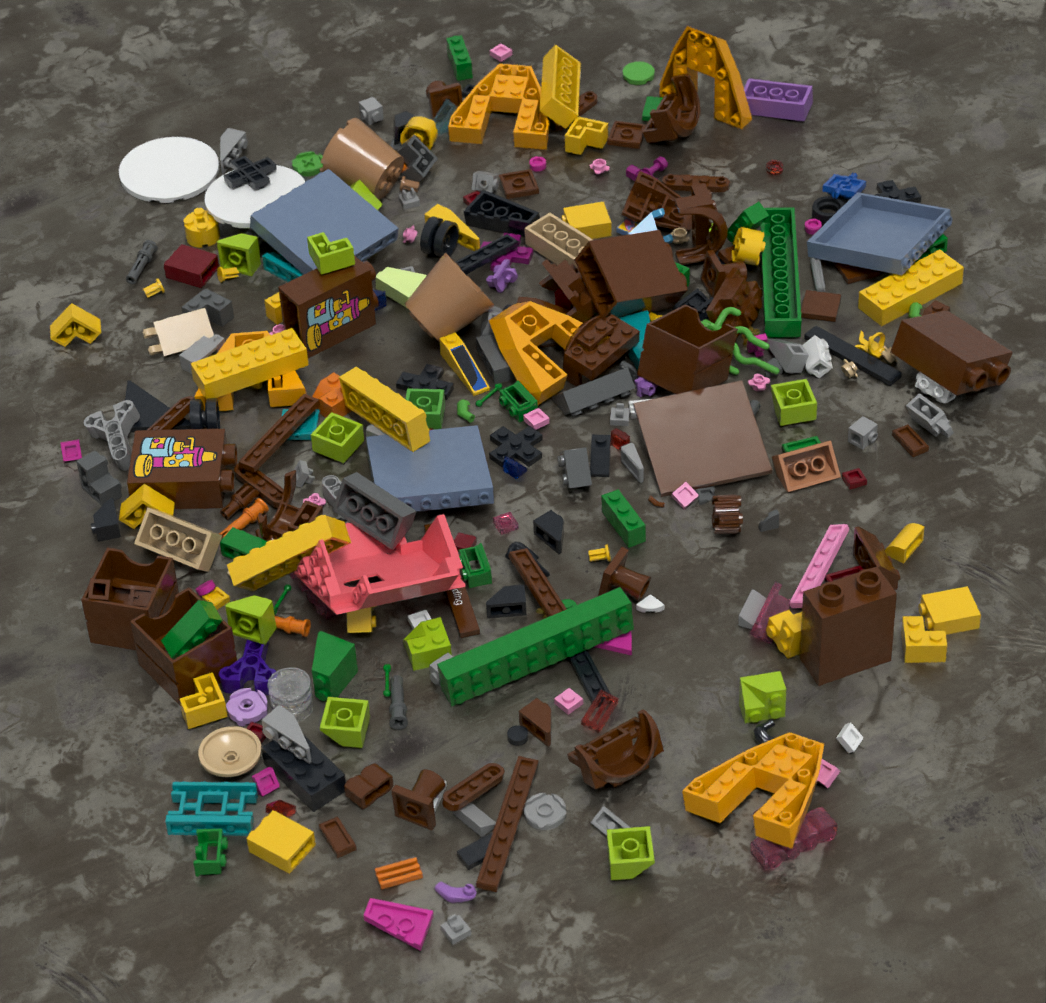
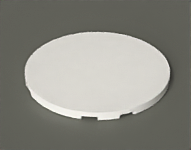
M185 137L160 138L141 144L130 151L120 164L119 177L123 188L132 196L148 202L156 200L160 201V203H171L181 198L184 200L192 198L208 189L219 173V160L215 151L201 141Z
M276 165L277 170L267 175L270 178V184L256 190L248 182L239 187L232 188L224 181V176L222 175L206 191V210L219 223L232 224V227L250 228V215L253 212L262 209L268 203H272L280 196L304 184L305 180L296 171Z

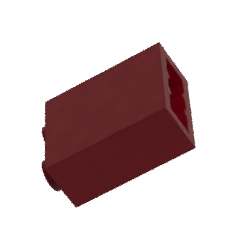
M181 244L171 257L165 261L163 267L165 276L168 279L202 288L219 267L218 255Z

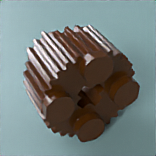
M712 496V505L715 506L713 507L711 518L712 527L715 528L714 534L741 533V525H743V514L740 513L739 508L741 507V496Z

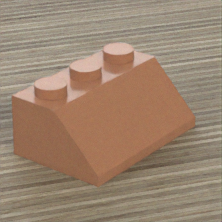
M831 441L772 456L776 475L787 492L841 477Z

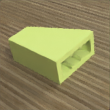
M386 267L376 275V289L407 308L405 302L427 275Z

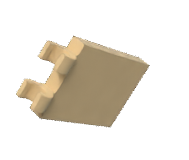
M205 308L153 322L154 328L143 330L145 339L157 336L159 345L149 346L150 356L162 353L163 357L178 354L188 349L203 336L207 338L214 336Z

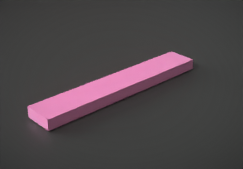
M847 524L829 526L789 602L791 608H802L803 591L822 584L850 530Z

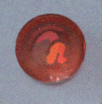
M779 160L769 161L766 164L767 173L771 175L781 174L783 172V163Z

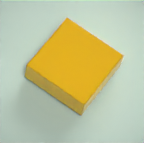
M218 586L202 596L203 601L212 602L216 610L230 602V596Z

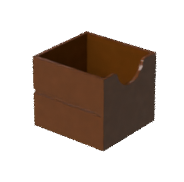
M685 304L646 325L642 347L644 350L641 352L637 375L675 394L717 386L728 379L738 329L729 324H724L719 330H709L701 323L698 311Z
M106 549L92 577L93 579L111 580L112 582L125 585L155 587V590L147 607H138L88 599V585L81 601L85 620H87L86 624L90 643L136 650L130 621L142 614H146L151 618L163 615L172 606L176 594L179 593L173 558L157 556L154 562L141 564L131 560L123 550Z
M190 587L176 594L172 606L163 615L151 618L146 614H142L130 621L139 665L179 705L180 698L196 694L193 678L213 672L219 684L220 670L231 666L237 661L236 651L234 650L233 631L224 620L200 645L176 659H172L161 640L198 600H202Z

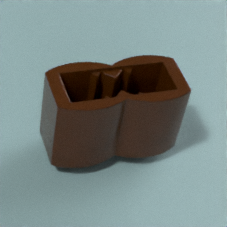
M376 763L366 766L360 775L347 780L344 786L345 796L360 808L365 809L373 804L378 797L385 795L394 786L393 776Z

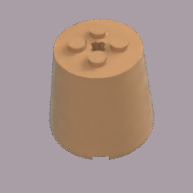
M352 118L347 121V126L344 129L340 128L329 142L321 159L323 168H320V173L329 169L348 186H351L360 179L374 196L380 200L390 192L403 169L404 158L360 119Z
M447 253L440 258L405 302V305L410 310L408 314L419 323V326L432 339L435 337L438 341L439 338L457 333L495 306Z

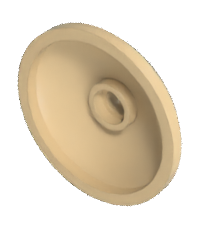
M230 726L217 729L207 735L200 744L198 754L201 765L209 773L221 777H233L251 770L258 763L262 749L259 738L252 731L242 727Z

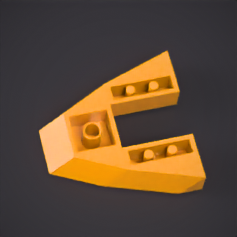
M687 26L675 44L660 81V97L664 98L665 94L676 93L671 81L673 76L689 74L697 93L698 72L715 78L714 119L743 129L753 119L740 73L726 40Z
M498 64L473 88L451 115L448 125L449 140L451 142L482 144L491 111L518 113L513 131L514 147L547 150L549 122L548 117L544 116L540 111L541 87L532 67Z
M531 301L513 304L489 320L499 349L514 376L538 401V405L564 389L567 374L546 356L538 346L552 338L565 349L570 337L582 322ZM610 336L604 337V338L593 348V350H594L595 348H597L601 343H603L606 339H608ZM578 344V346L582 347V349L588 351L586 348Z
M268 331L232 333L217 353L270 336ZM295 370L268 380L270 407L292 406L303 394L307 395L306 389ZM198 388L194 398L202 400L205 410L206 399ZM234 392L217 398L219 411L234 410Z
M788 732L750 748L698 776L682 790L685 811L721 823L756 787L775 793L753 815L755 834L757 837L792 849L812 800L820 771L824 743Z

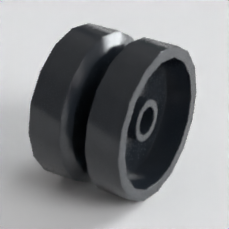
M435 216L430 217L421 233V251L425 254L436 255L439 258L445 253L451 257L459 239L458 224L449 220L444 221L442 218Z
M207 398L205 410L201 399L190 400L189 418L191 429H221L217 398Z

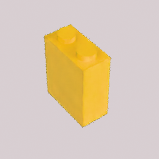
M604 201L563 208L564 215H561V220L591 239L612 236L611 220Z
M968 586L921 596V603L918 605L920 615H923L925 618L927 630L945 631L947 635L979 629L981 614Z
M274 810L264 817L261 824L251 831L247 837L250 853L289 874L316 846L313 831Z

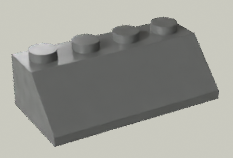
M627 367L556 394L551 398L564 415L571 413L572 416L582 413L581 409L585 407L590 410L598 407V402L604 401L605 404L615 400L614 396L618 394L620 397L631 394L630 390L634 389L635 385Z
M357 472L342 479L333 507L334 512L390 549H394L411 528L416 514V510Z

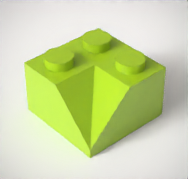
M241 233L217 241L220 267H223V269L237 267L239 274L254 275L261 265L258 237Z
M807 379L771 385L775 414L780 426L816 420L817 401Z
M331 412L311 434L313 451L344 463L364 442L363 424Z
M253 595L227 603L225 606L228 625L232 628L233 635L265 645L276 630L272 600Z
M441 617L420 622L403 639L413 671L430 667L431 663L446 653L452 655L451 644Z
M780 671L740 677L739 707L745 723L785 717L786 687Z
M328 697L320 731L341 746L363 748L370 720L369 701Z
M650 826L607 830V850L611 880L633 879L655 863Z

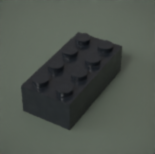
M305 735L304 737L310 748V763L297 758L294 753L288 749H283L274 740L261 747L264 764L267 767L273 768L275 775L312 812H315L345 792V774Z

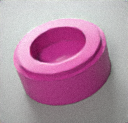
M540 156L533 157L529 161V167L533 171H542L546 168V160Z
M809 219L805 222L804 230L806 233L814 235L822 227V223L817 219Z
M209 580L198 586L195 590L198 596H203L214 590L216 585L213 580Z

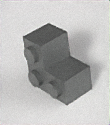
M415 135L404 142L397 151L407 164L401 176H406V179L417 182L425 177L438 159Z
M206 288L182 306L183 314L205 308L208 319L221 327L234 318L232 301Z
M587 448L561 451L560 455L557 456L558 466L562 467V471L565 470V474H562L563 484L567 485V489L592 485Z
M95 450L76 461L82 489L101 506L110 498H113L115 501L122 497L121 483L110 475L107 468L108 461L104 455L101 456Z

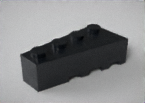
M485 190L464 210L466 226L511 233L524 237L525 227L540 219L539 212Z

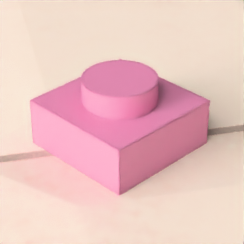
M499 44L490 50V56L502 62L512 56V49Z
M540 408L523 415L524 421L535 430L549 424V417Z
M687 482L682 484L671 495L683 509H686L699 497Z
M568 688L554 698V704L569 715L583 705V698Z
M822 759L817 782L829 788L840 773V770Z

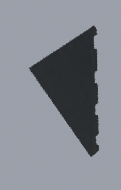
M127 380L125 400L132 401L140 414L139 420L133 424L130 432L147 430L170 408L132 381ZM183 418L171 430L191 429L190 421Z

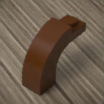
M90 578L88 599L147 607L155 587L125 585L112 582L111 580Z

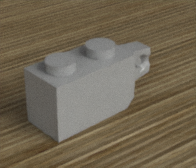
M216 334L211 338L206 336L200 338L179 355L181 369L192 374L191 363L217 354L218 350L225 343L224 337Z
M920 393L906 405L911 418L935 437L942 433L949 438L954 433L945 413Z

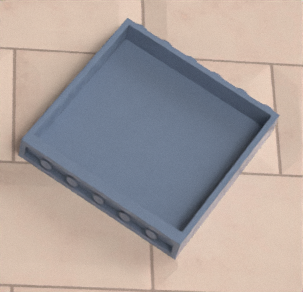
M329 169L319 173L314 178L307 180L304 184L292 189L289 193L280 196L277 200L268 203L265 207L250 215V228L303 274L317 268L309 255L308 236L324 232L330 242L347 237L354 248V255L363 262L395 242L399 229Z
M857 192L807 241L808 257L903 275L940 235L951 226L952 217L950 209Z
M478 425L429 430L430 442L414 452L388 435L366 437L372 482L416 510V512L494 503L493 485Z

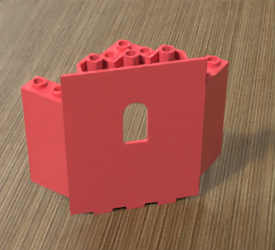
M444 514L438 515L421 540L407 543L404 536L394 549H390L351 522L345 523L351 540L350 544L328 554L323 539L319 540L311 555L303 557L297 566V571L294 572L336 615L466 587L460 575V570L463 569ZM378 576L382 581L369 583L368 578ZM360 580L356 587L344 585L350 581Z

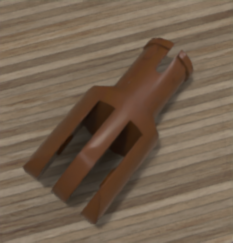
M245 483L231 496V502L220 510V514L226 520H229L238 510H244L260 496V492L248 483Z

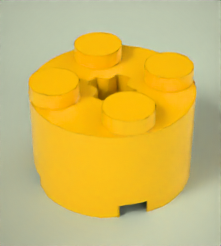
M412 117L401 133V144L415 135L431 150L438 136L436 123L425 117Z
M196 208L194 212L188 214L183 219L186 239L191 246L202 248V245L206 244L212 246L220 239L219 223L214 220L212 215L208 214L207 210Z
M745 227L739 228L733 242L735 250H732V261L742 260L747 265L758 266L760 261L759 254L765 249V242L763 241L764 232Z

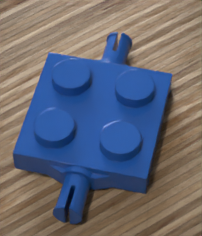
M854 172L849 176L834 174L823 185L822 192H827L833 198H838L841 195L846 199H851L857 192L861 193L866 188V181L857 179V174Z

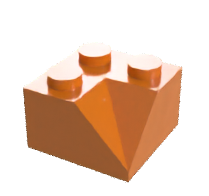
M334 372L320 381L312 396L319 399L320 405L316 409H319L320 414L325 418L331 412L344 417L352 411L345 406L339 380L340 376Z

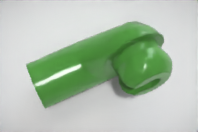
M914 302L910 305V318L922 316L919 314L921 312L920 309L923 308L920 303Z
M461 399L457 403V415L472 423L475 415L468 411L470 402Z

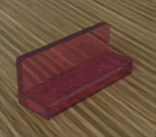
M776 581L750 632V635L769 644L773 642V639L766 632L769 617L787 611L790 607V600L778 595L782 584Z

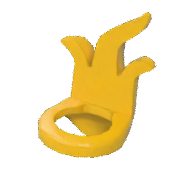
M860 331V345L855 347L880 359L882 356L881 352L885 350L883 348L885 335L878 332L870 336L869 341L864 339L863 331ZM877 336H880L878 343L874 341Z

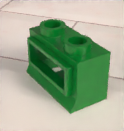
M519 380L513 385L499 390L500 397L498 399L500 405L505 407L510 416L514 417L519 423L524 421L523 415L538 408V401ZM520 396L522 398L523 404L520 405L514 399L515 397L517 398Z
M482 543L474 547L460 549L459 557L463 566L461 570L462 579L467 581L469 588L492 584L491 568ZM478 560L480 569L472 570L469 561Z
M197 829L198 846H195L197 860L193 862L196 877L205 874H222V867H226L227 863L226 854H223V851L228 850V838L224 837L223 829ZM218 846L216 860H207L208 847Z

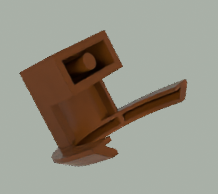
M296 470L288 472L284 476L282 499L270 523L267 525L266 514L264 517L261 512L258 514L259 530L261 537L264 539H268L270 535L281 538L282 534L299 529L300 525L315 521L316 517L323 514L322 506L306 500L300 508L291 505L296 487Z

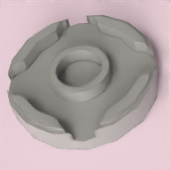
M539 793L527 800L524 808V818L535 829L551 830L564 822L566 818V804L562 798L555 794L546 795V793Z

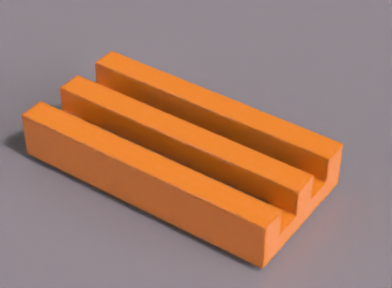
M416 857L375 868V874L381 890L423 878Z

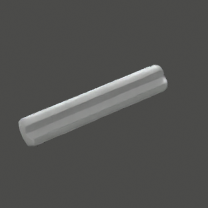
M810 257L815 289L818 292H825L820 259Z

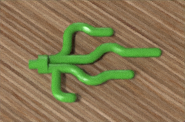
M727 307L722 310L715 323L706 319L701 321V323L709 330L716 331L721 328L729 314L740 316L741 311L734 307ZM743 326L735 327L738 329L737 334H744L752 344L764 350L769 349L770 345L756 338L748 328ZM735 342L733 355L739 363L756 365L775 375L779 374V368L755 357H743L739 346ZM730 365L729 373L738 375L739 369Z

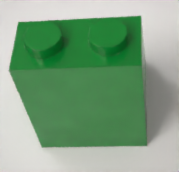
M319 631L312 665L315 697L327 702L328 697L338 698L358 672L355 644Z

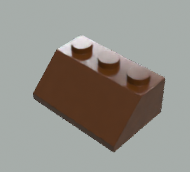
M859 526L855 527L853 556L856 562L864 570L877 566L893 589L897 590L900 574L893 567L891 557L885 553L883 543L879 542L876 535Z

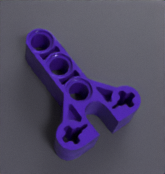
M247 639L243 657L231 666L222 668L219 672L223 692L232 694L239 689H243L245 682L249 680H254L256 692L259 690L265 695H274L279 691L277 672L269 668L265 663L269 640L264 645Z

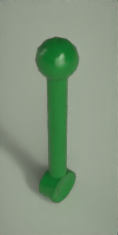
M495 384V388L481 400L476 401V406L481 407L483 402L492 394L502 390V384Z
M286 584L284 586L283 593L275 606H273L274 615H276L278 607L287 592L291 591V585Z
M385 664L383 666L385 672V690L383 695L390 697L389 672L392 669L391 665Z

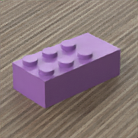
M748 79L744 87L751 115L805 121L813 103L812 86Z

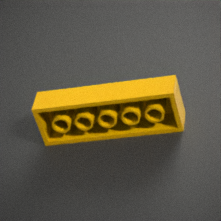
M554 45L543 57L540 111L544 116L551 118L557 125L566 129L578 117L581 62L557 45Z
M938 250L915 262L903 275L892 274L860 291L858 309L880 326H884L908 313L912 303L918 302L923 305L962 284L964 267L943 251Z
M293 328L192 362L191 369L194 382L207 400V398H218L306 367L309 364L306 347Z
M358 367L339 377L347 408L412 452L430 442V431L426 422L427 416L423 409H419L411 401H407L399 393H395L388 386L383 385L376 378L371 377L366 371H362Z
M320 515L315 518V521L302 524L298 527L299 529L282 534L281 538L266 542L265 546L254 548L245 556L234 558L233 562L227 564L233 586L255 591L296 571L301 559L311 555L319 540L323 539L328 554L350 544L351 540L345 522L326 515Z

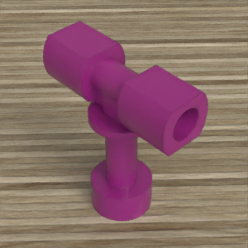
M660 156L654 160L653 166L649 169L643 168L641 170L634 165H630L626 169V176L635 181L639 171L654 177L652 174L657 170L660 172L668 167V163L664 157Z

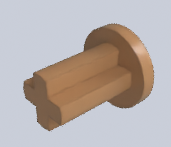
M403 176L400 191L403 189L411 191V188H413L415 192H418L420 182L408 180L406 176Z

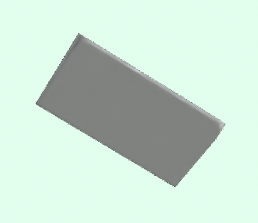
M752 589L739 614L738 626L758 631L771 605V601Z
M471 802L462 809L453 811L457 818L481 837L485 836L495 827L496 822Z
M605 806L601 808L590 822L606 836L607 830L631 828Z

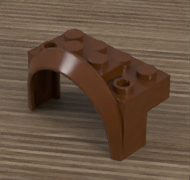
M689 74L673 76L671 81L676 93L665 94L657 109L651 110V119L642 131L647 143H657L665 140L673 141L677 137H687L694 131L700 117V101Z
M705 183L691 185V196L675 198V206L678 208L679 215H692V243L694 247L675 250L678 263L683 266L703 262L707 250H713L715 254L718 253L726 241L728 232L726 221L722 214L718 212L715 200H712L711 190L707 189Z
M613 314L608 318L596 316L585 321L574 331L564 351L563 371L567 374L566 380L576 387L582 384V375L591 381L594 380L639 342L640 331ZM610 336L608 339H606L603 343H601L597 348H595V349L593 350V348H594L604 337ZM578 344L586 348L588 351L582 349V347L578 346Z

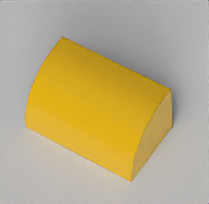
M916 523L907 524L885 549L887 556L904 564L922 543L925 527Z

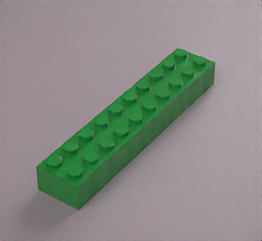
M764 208L769 214L759 227V231L764 232L763 241L765 242V249L761 252L764 334L772 338L801 337L802 320L795 208Z
M621 587L440 662L437 664L441 690L452 707L555 664L565 658L572 657L584 650L591 649L617 636L626 634L634 630L631 601Z

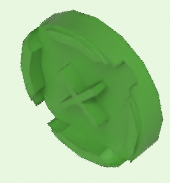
M632 62L623 68V79H626L632 85L647 84V81L650 80L651 82L655 77L653 66L646 62Z
M311 151L300 153L296 156V159L292 160V168L302 176L317 175L320 173V168H323L321 163L323 156Z

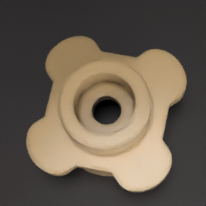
M676 228L671 233L673 243L681 244L690 240L684 228Z
M884 346L885 350L881 352L882 356L890 364L893 361L897 363L896 356L890 352L891 347L888 349Z
M844 359L843 362L845 364L841 366L843 373L848 378L852 376L857 378L856 371L858 369L852 361L848 362Z

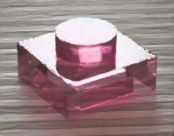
M511 512L493 517V524L501 535L519 529L518 522Z

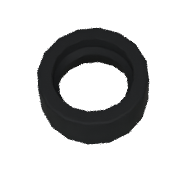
M823 196L816 199L812 205V218L819 220L823 226L844 206L843 201L832 196ZM830 209L836 212L823 213L821 210Z

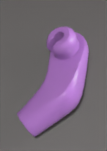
M441 881L435 886V891L450 903L470 901L476 896V890L472 884H466V887L455 888Z

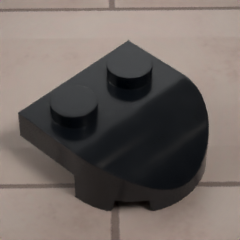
M697 288L675 304L672 309L675 310L686 304L698 311L700 321L705 319L710 321L706 310L713 297L708 299Z

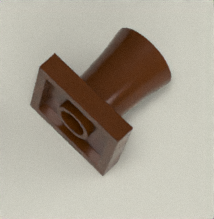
M437 80L431 82L426 89L431 119L434 122L451 118V115L463 102L459 82L446 85L443 81Z
M713 250L706 251L700 279L710 297H715L732 268L739 267L741 274L747 280V268L742 260L722 265Z
M621 547L603 572L598 596L612 591L615 586L617 588L621 587L624 592L639 602L649 587L651 577L626 568L625 564L629 550Z
M424 769L420 771L412 790L395 784L391 790L395 816L433 831L436 826L433 800L445 789L446 784L437 773Z

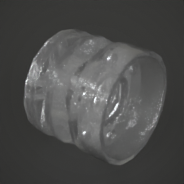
M284 668L272 674L268 680L271 710L273 711L280 705L294 714L297 722L307 718L313 711L314 706L309 675L304 670L298 668Z

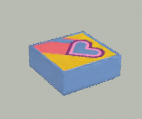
M625 219L616 228V232L627 235L638 223Z

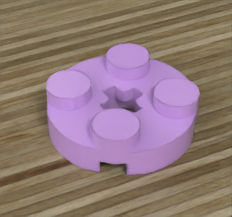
M243 688L231 694L226 708L231 720L235 721L239 726H246L251 721L255 723L267 716L268 703L263 692L259 690L257 692L251 691V688Z

